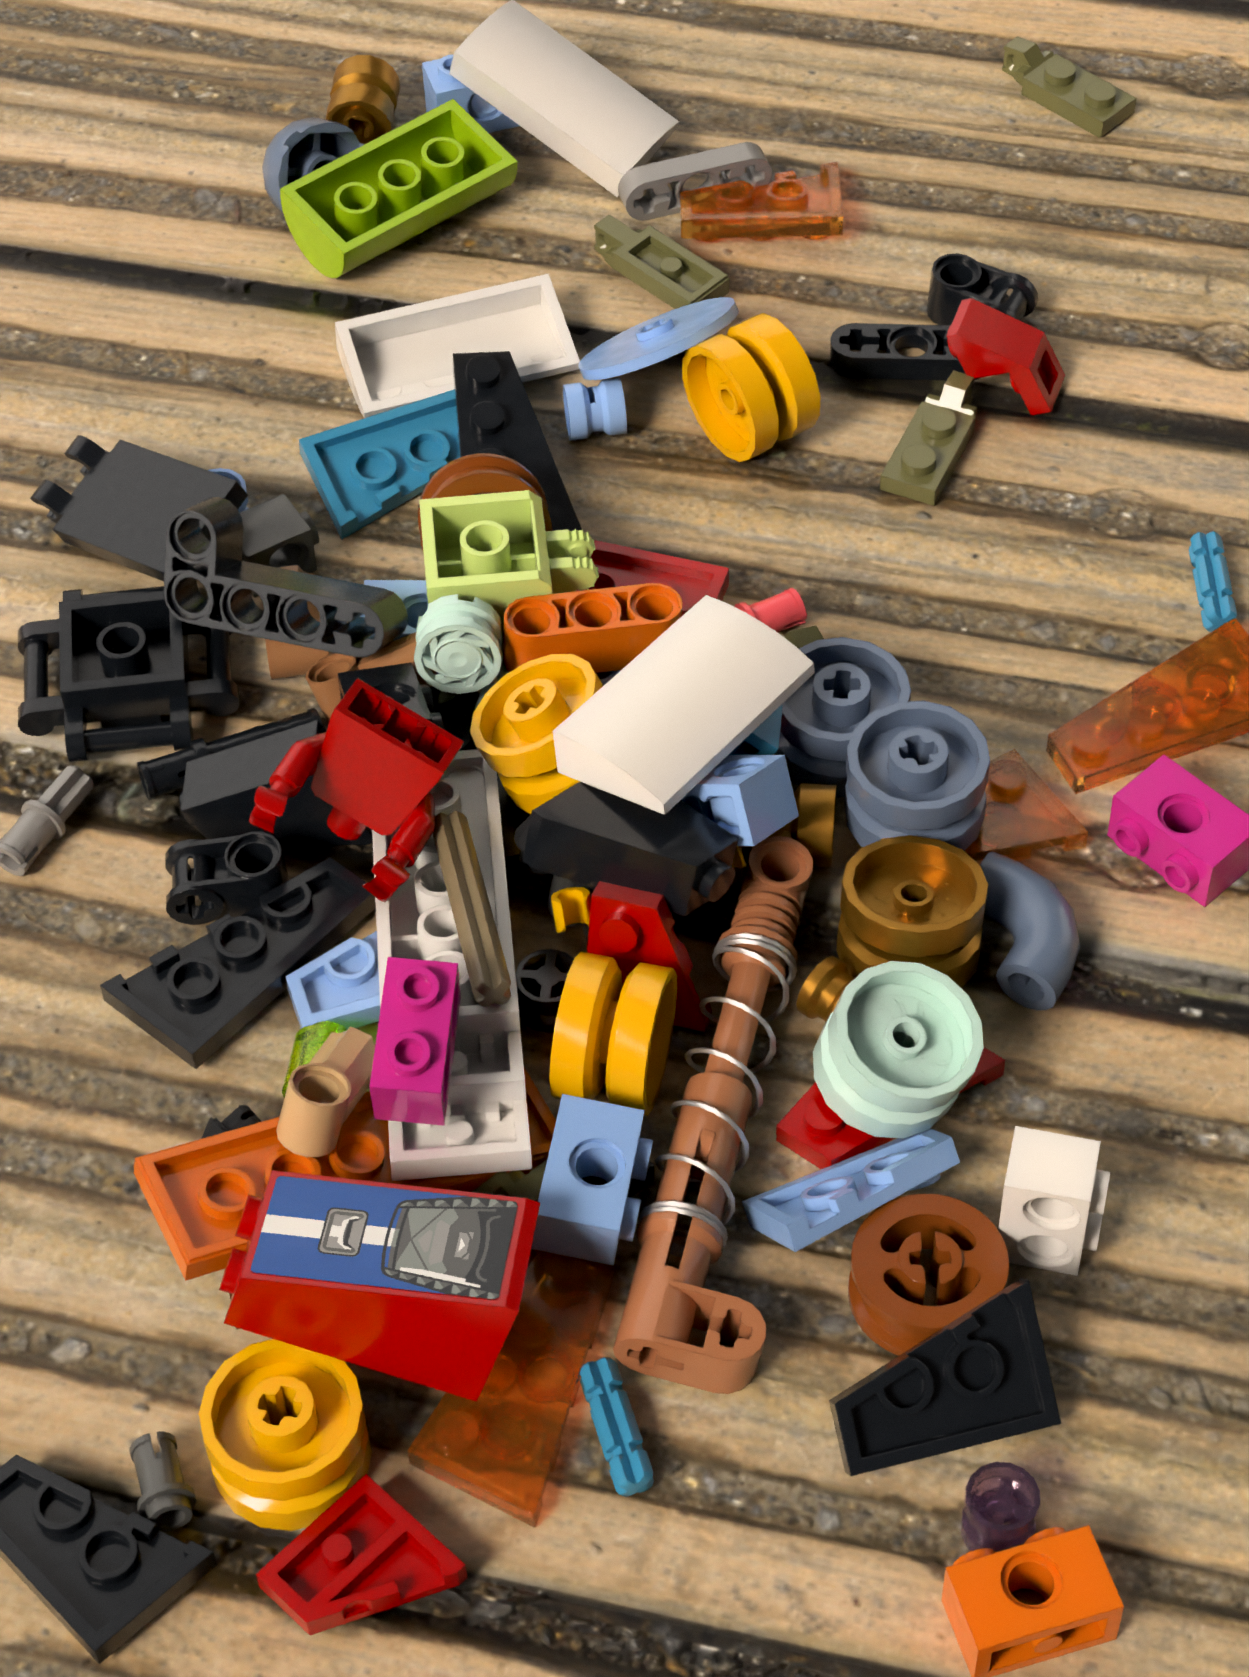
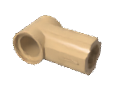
M351 1026L347 1031L341 1033L332 1032L308 1064L298 1066L292 1071L276 1129L278 1140L286 1149L304 1157H320L329 1154L336 1148L343 1123L370 1086L375 1051L372 1035Z

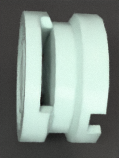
M458 594L442 596L429 603L425 614L419 616L416 628L417 642L414 662L418 674L427 684L449 693L463 694L476 692L489 685L499 674L502 661L503 625L500 615L490 604L477 597L474 598L473 602L459 600ZM430 669L438 672L439 674H433Z

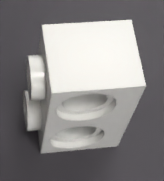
M1015 1126L998 1231L1007 1247L1009 1263L1078 1276L1082 1249L1097 1251L1110 1178L1109 1171L1096 1169L1101 1141Z

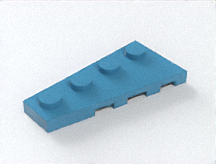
M454 389L299 439L300 455L341 540L422 493L429 480L439 469L449 462L460 458Z

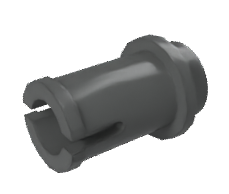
M158 1431L157 1440L160 1451L156 1453V1457L150 1433L137 1438L131 1444L129 1452L135 1465L142 1494L137 1503L138 1513L140 1516L156 1523L159 1531L168 1532L183 1527L191 1520L192 1509L197 1500L194 1489L184 1483L176 1451L178 1447L175 1436L168 1432Z

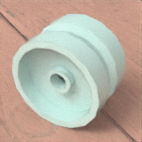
M889 961L867 968L845 987L834 1011L830 1014L822 1028L813 1050L814 1080L825 1103L847 1125L869 1135L903 1139L927 1131L949 1111L959 1092L966 1086L974 1074L984 1049L982 1021L969 995L944 973L921 963Z

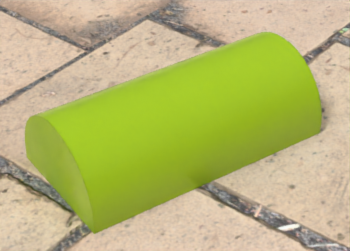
M452 99L280 188L281 205L289 230L307 260L323 275L329 278H338L510 186L516 179L518 161Z

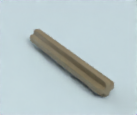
M457 810L449 815L440 812L435 816L433 838L474 999L485 1008L494 1003L504 1005L511 998L509 988L511 980L467 817Z

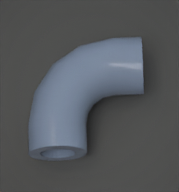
M992 851L986 855L980 864L988 882L984 917L1006 927L1014 938L1011 950L997 971L998 984L1006 995L1020 1005L1033 1010H1048L1055 1005L1068 984L1080 950L1073 908L1053 882L1024 864Z

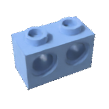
M728 755L681 799L739 839L737 846H755L799 816L785 755Z

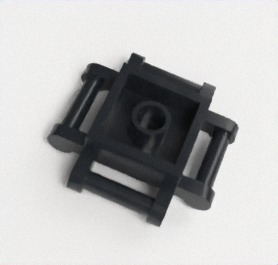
M164 586L83 595L82 589L63 591V602H59V619L29 622L22 625L18 630V650L24 656V702L18 707V727L20 731L27 735L42 736L50 733L55 726L64 725L66 752L70 763L89 761V754L170 745H173L175 751L189 748V741L194 740L191 719L192 711L205 710L214 716H226L234 713L239 708V688L232 681L229 636L233 632L190 624L177 619L169 611L165 603ZM202 634L205 637L207 680L190 681L188 635ZM54 649H60L61 695L48 697V656ZM170 714V721H162L161 715ZM100 722L102 728L87 730V723Z

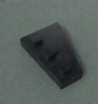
M1020 1278L829 1400L845 1473L855 1476L1061 1424L1029 1280Z
M17 1454L0 1467V1557L98 1664H101L217 1565L213 1551L191 1540L188 1544L159 1531L156 1523L134 1512L129 1516L93 1498L90 1490Z

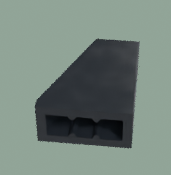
M318 720L186 762L184 787L179 798L181 812L190 825L195 826L207 839L236 836L254 831L273 835L279 841L280 846L368 845L373 843L372 829L366 827L362 836L356 840L343 839L330 830L327 818L333 806L314 795L311 789L314 775L309 776L301 790L294 797H290L287 800L283 815L276 819L274 834L249 822L250 814L255 807L254 796L257 788L260 785L267 788L271 787L269 779L290 747L296 741L320 733H326L327 730Z
M578 782L532 810L522 861L534 869L594 888L601 881L664 895L670 912L685 917L707 901L715 902L727 892L735 876L732 864L739 839L682 800L664 815L583 782Z

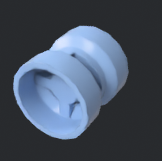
M620 378L604 379L598 386L586 387L581 382L563 385L564 412L570 441L587 439L592 432L604 431L609 436L627 434L626 407Z

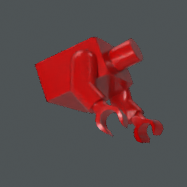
M357 678L334 709L326 733H320L296 741L269 779L271 787L267 788L260 785L257 788L254 796L255 807L250 814L249 822L274 834L276 819L283 815L287 800L290 797H294L301 790L309 776L314 775L311 789L316 797L333 806L327 818V824L330 830L337 836L346 840H356L362 836L366 827L382 836H390L400 825V828L391 839L387 851L388 856L379 860L371 869V872L376 877L362 885L364 889L378 900L386 902L392 897L397 888L407 881L410 873L405 868L414 865L434 832L435 802L430 790L441 779L464 741Z

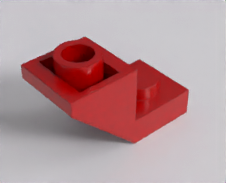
M973 298L962 300L946 337L952 356L959 360L965 374L976 379L1010 373L1012 388L1017 394L1021 395L1030 415L1051 412L1066 375L1045 333Z

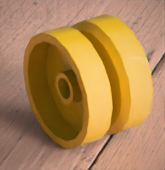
M765 313L752 316L730 327L726 336L719 334L687 349L683 357L682 379L688 402L699 425L709 440L725 456L737 462L750 460L773 448L776 440L790 439L815 425L820 416L821 396L811 363L793 333L775 317Z
M550 654L522 664L505 674L485 693L473 712L470 733L477 749L490 768L498 773L503 787L516 806L529 814L535 808L580 782L558 773L552 731L604 685L591 664L574 654Z
M580 952L574 958L560 998L552 1040L549 1082L551 1095L555 1099L561 1100L562 1094L593 1100L602 1090L605 1082L609 1103L645 1110L644 1116L650 1114L660 1091L672 1039L677 999V974L673 968L640 962L627 976L623 985L621 970L613 957Z
M270 1339L250 1344L225 1360L207 1383L199 1410V1419L218 1492L232 1511L261 1528L286 1531L306 1528L368 1473L372 1451L357 1377L345 1361Z

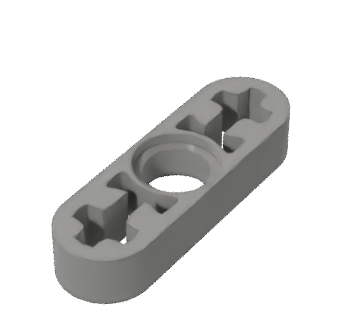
M744 142L637 166L629 170L621 178L618 185V193L628 214L632 218L650 220L754 196L763 191L770 183L772 168L763 150L757 144ZM699 173L708 175L701 186L695 189L683 188L684 183L691 176ZM669 183H670V185H671V187H672V191H670V189H669V187H668V184H669ZM643 190H646L645 196H643Z

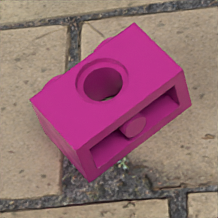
M1163 754L1113 795L1107 836L1114 840L1124 853L1137 857L1163 876L1164 880L1174 890L1186 893L1203 907L1210 904L1249 870V814Z

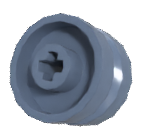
M839 637L816 640L798 648L814 662L815 673L783 703L779 748L774 753V755H785L791 782L798 786L801 783L836 785V798L845 797L847 746L854 728L875 710L896 702L911 700V688L907 672L891 653L868 641Z
M924 700L896 702L871 712L854 728L847 746L846 755L847 782L845 785L844 802L848 829L859 845L865 847L883 838L912 835L939 839L965 851L978 838L985 818L987 798L985 789L988 783L990 768L987 739L973 720L950 706Z

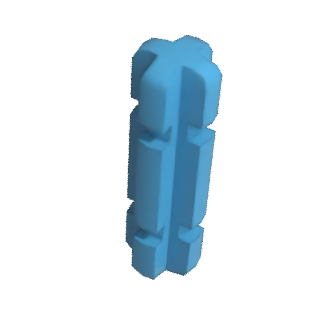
M1214 531L1207 534L1197 532L1190 539L1189 555L1191 564L1195 567L1192 571L1200 607L1204 609L1201 611L1203 626L1211 633L1219 630L1229 632L1235 627L1234 619L1237 617L1235 600L1230 596L1233 594L1227 560L1222 555L1225 552L1223 540Z
M609 1357L587 1362L580 1368V1383L586 1401L589 1402L591 1407L590 1414L605 1459L609 1462L611 1468L609 1472L615 1490L621 1496H631L635 1493L645 1492L653 1486V1469L647 1451L643 1450L641 1444L643 1439L627 1392L623 1390V1380L617 1362Z

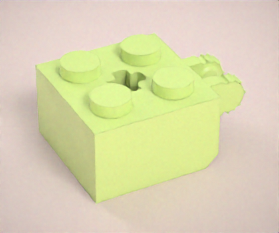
M529 490L419 499L428 604L442 596L458 594L459 600L473 602L474 598L477 597L490 604L500 615L504 633V612L508 605L515 600L529 596L589 590L590 587H594L597 578H599L598 567H595L590 558L595 550L594 539L589 535V531L584 532L583 529H575L574 531H569V529L545 531L542 498Z

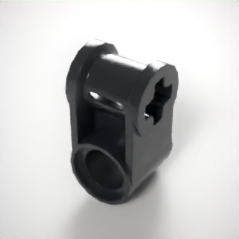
M958 253L946 254L939 257L932 267L927 313L934 323L938 325H951L961 301L973 298L1020 321L1022 317L1028 316L1035 309L1038 303V292L1027 278L1019 274L1008 273L986 265L967 255ZM1009 289H1013L1011 295L1008 296L1006 294Z
M252 831L236 836L205 840L187 839L175 843L165 853V868L172 876V889L166 896V911L172 919L188 925L208 923L218 920L227 914L231 917L241 916L260 905L259 896L289 880L279 841L273 835L265 832ZM189 858H193L194 868L192 869L188 864ZM195 896L199 897L201 905H195Z

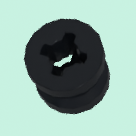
M555 949L538 950L527 955L519 963L515 972L519 1015L523 1022L533 1030L554 1033L560 998L567 974L574 960L566 952ZM552 991H557V996L551 997Z

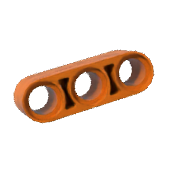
M660 583L529 596L517 599L509 604L504 612L503 663L507 671L511 672L530 660L550 654H574L588 661L596 673L622 670L682 617V599L673 588Z

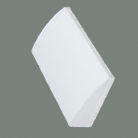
M514 0L505 3L491 14L454 51L449 73L451 76L617 198L619 197L618 185L621 178L629 170L637 166L646 165L679 124L677 119Z
M549 274L335 322L336 348L363 418L453 390V353L510 351L522 383L579 369L578 364L580 360Z
M705 595L552 731L558 773L665 815L815 673L814 662L785 637L765 623L726 602Z

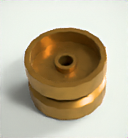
M912 835L883 838L860 848L846 863L841 886L840 909L842 912L838 925L836 951L839 959L847 964L848 974L856 978L865 969L889 961L921 963L948 975L962 988L976 973L980 955L982 924L988 890V882L981 866L964 850L933 838Z

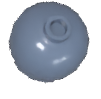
M309 117L291 122L274 136L265 151L262 165L265 190L272 203L283 212L280 188L365 144L358 141L356 135L352 133L354 131L335 121Z

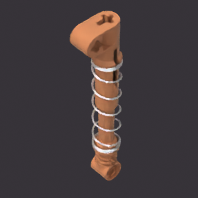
M784 836L768 837L752 848L738 898L739 901L732 919V927L722 933L714 948V953L712 954L713 965L721 976L729 981L725 997L713 996L704 998L698 1004L700 1011L710 1020L717 1022L718 1025L711 1048L699 1047L690 1049L684 1055L686 1062L701 1073L689 1079L683 1099L673 1102L670 1106L671 1113L677 1120L668 1153L662 1154L654 1160L662 1174L654 1203L644 1207L639 1215L636 1233L638 1242L641 1244V1250L613 1347L614 1356L620 1363L631 1370L720 1394L741 1391L752 1382L766 1339V1323L761 1312L752 1303L736 1296L706 1289L704 1286L710 1264L718 1261L728 1239L727 1229L724 1225L729 1222L735 1212V1197L730 1190L734 1173L743 1168L749 1157V1143L744 1135L747 1121L757 1115L763 1104V1090L753 1073L768 1065L776 1053V1037L767 1022L772 1021L784 1012L789 1003V985L796 977L798 957L797 951L793 947V942L796 938V930L799 926L800 916L806 901L813 871V859L809 850L799 841ZM783 989V1000L779 1008L763 1019L761 1012L766 993ZM713 1001L723 1002L720 1017L709 1013L705 1005ZM762 1024L770 1038V1050L764 1061L756 1067L748 1069L747 1065L757 1027ZM695 1053L709 1054L706 1068L693 1062L691 1056ZM745 1075L751 1078L756 1089V1103L752 1110V1092L743 1084ZM678 1106H680L679 1113L676 1110ZM742 1144V1156L736 1165ZM689 1181L702 1182L696 1205L684 1202ZM727 1198H728V1210H727V1212H726L724 1218L722 1219L723 1213H724V1209H725V1205H726ZM680 1214L692 1217L689 1231L676 1230ZM674 1236H687L685 1245L674 1243ZM670 1254L682 1257L679 1269L667 1266ZM692 1328L707 1331L703 1348L688 1344ZM719 1343H727L733 1346V1348L722 1346Z

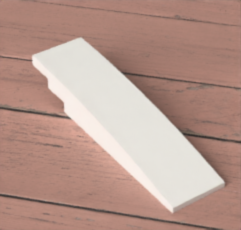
M478 749L458 751L441 779L430 790V793L433 795L435 802V816L440 812L449 815L457 810L467 817L511 980L509 987L511 998L504 1005L494 1003L487 1008L479 1005L474 999L432 833L414 865L405 868L410 873L407 881L397 888L388 901L382 902L375 897L380 1008L388 957L458 963L461 993L445 1126L388 1120L392 1181L532 1169L497 772L490 768ZM400 825L390 836H382L372 830L374 865L383 857L388 856L387 851L391 839L400 828Z

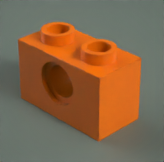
M1089 1525L1067 1532L1061 1527L1044 1529L1029 1537L1023 1545L996 1553L991 1548L973 1550L959 1557L952 1566L945 1568L941 1601L971 1677L997 1676L1117 1639L1124 1605ZM1023 1588L1032 1589L1040 1593L1046 1601L1037 1605H1028L1018 1601L1011 1593Z

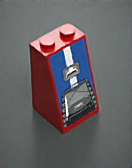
M272 1170L262 1198L248 1195L235 1236L246 1239L248 1242L245 1251L232 1248L219 1287L220 1291L232 1294L224 1324L477 1402L519 1312L540 1202L521 1197Z

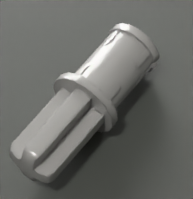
M75 765L67 766L38 800H28L22 805V815L8 833L0 839V866L4 870L16 876H23L37 856L53 839L58 840L63 837L66 832L64 822L93 789L91 777L83 773Z

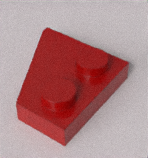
M599 881L591 896L587 953L613 957L621 970L623 985L627 976L640 962L673 968L677 974L674 1025L705 1032L710 1019L700 1011L698 1004L701 1001L689 975L693 964L684 943L674 933L675 921L664 895ZM708 1002L705 1005V1008L709 1013L712 1014V1009Z
M365 1474L256 1573L259 1588L311 1636L459 1586L467 1579L466 1565Z

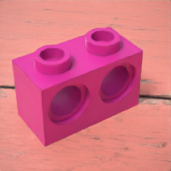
M396 957L387 958L369 1086L375 1119L445 1126L461 1001L458 963Z

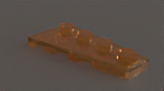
M1233 618L1048 734L1046 751L1073 792L1078 794L1145 770L1163 754L1173 760L1249 733V635L1238 620Z
M539 1251L527 1268L519 1312L477 1402L445 1393L407 1450L410 1465L536 1528L543 1506L542 1497L550 1472L553 1473L561 1448V1436L570 1408L574 1407L581 1384L580 1368L585 1363L588 1350L592 1349L616 1272L615 1261L613 1266Z

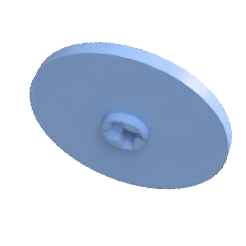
M730 297L707 299L671 310L633 326L605 341L585 355L579 362L578 367L583 378L586 380L612 378L645 368L679 354L713 336L729 325L737 317L739 310L735 300Z

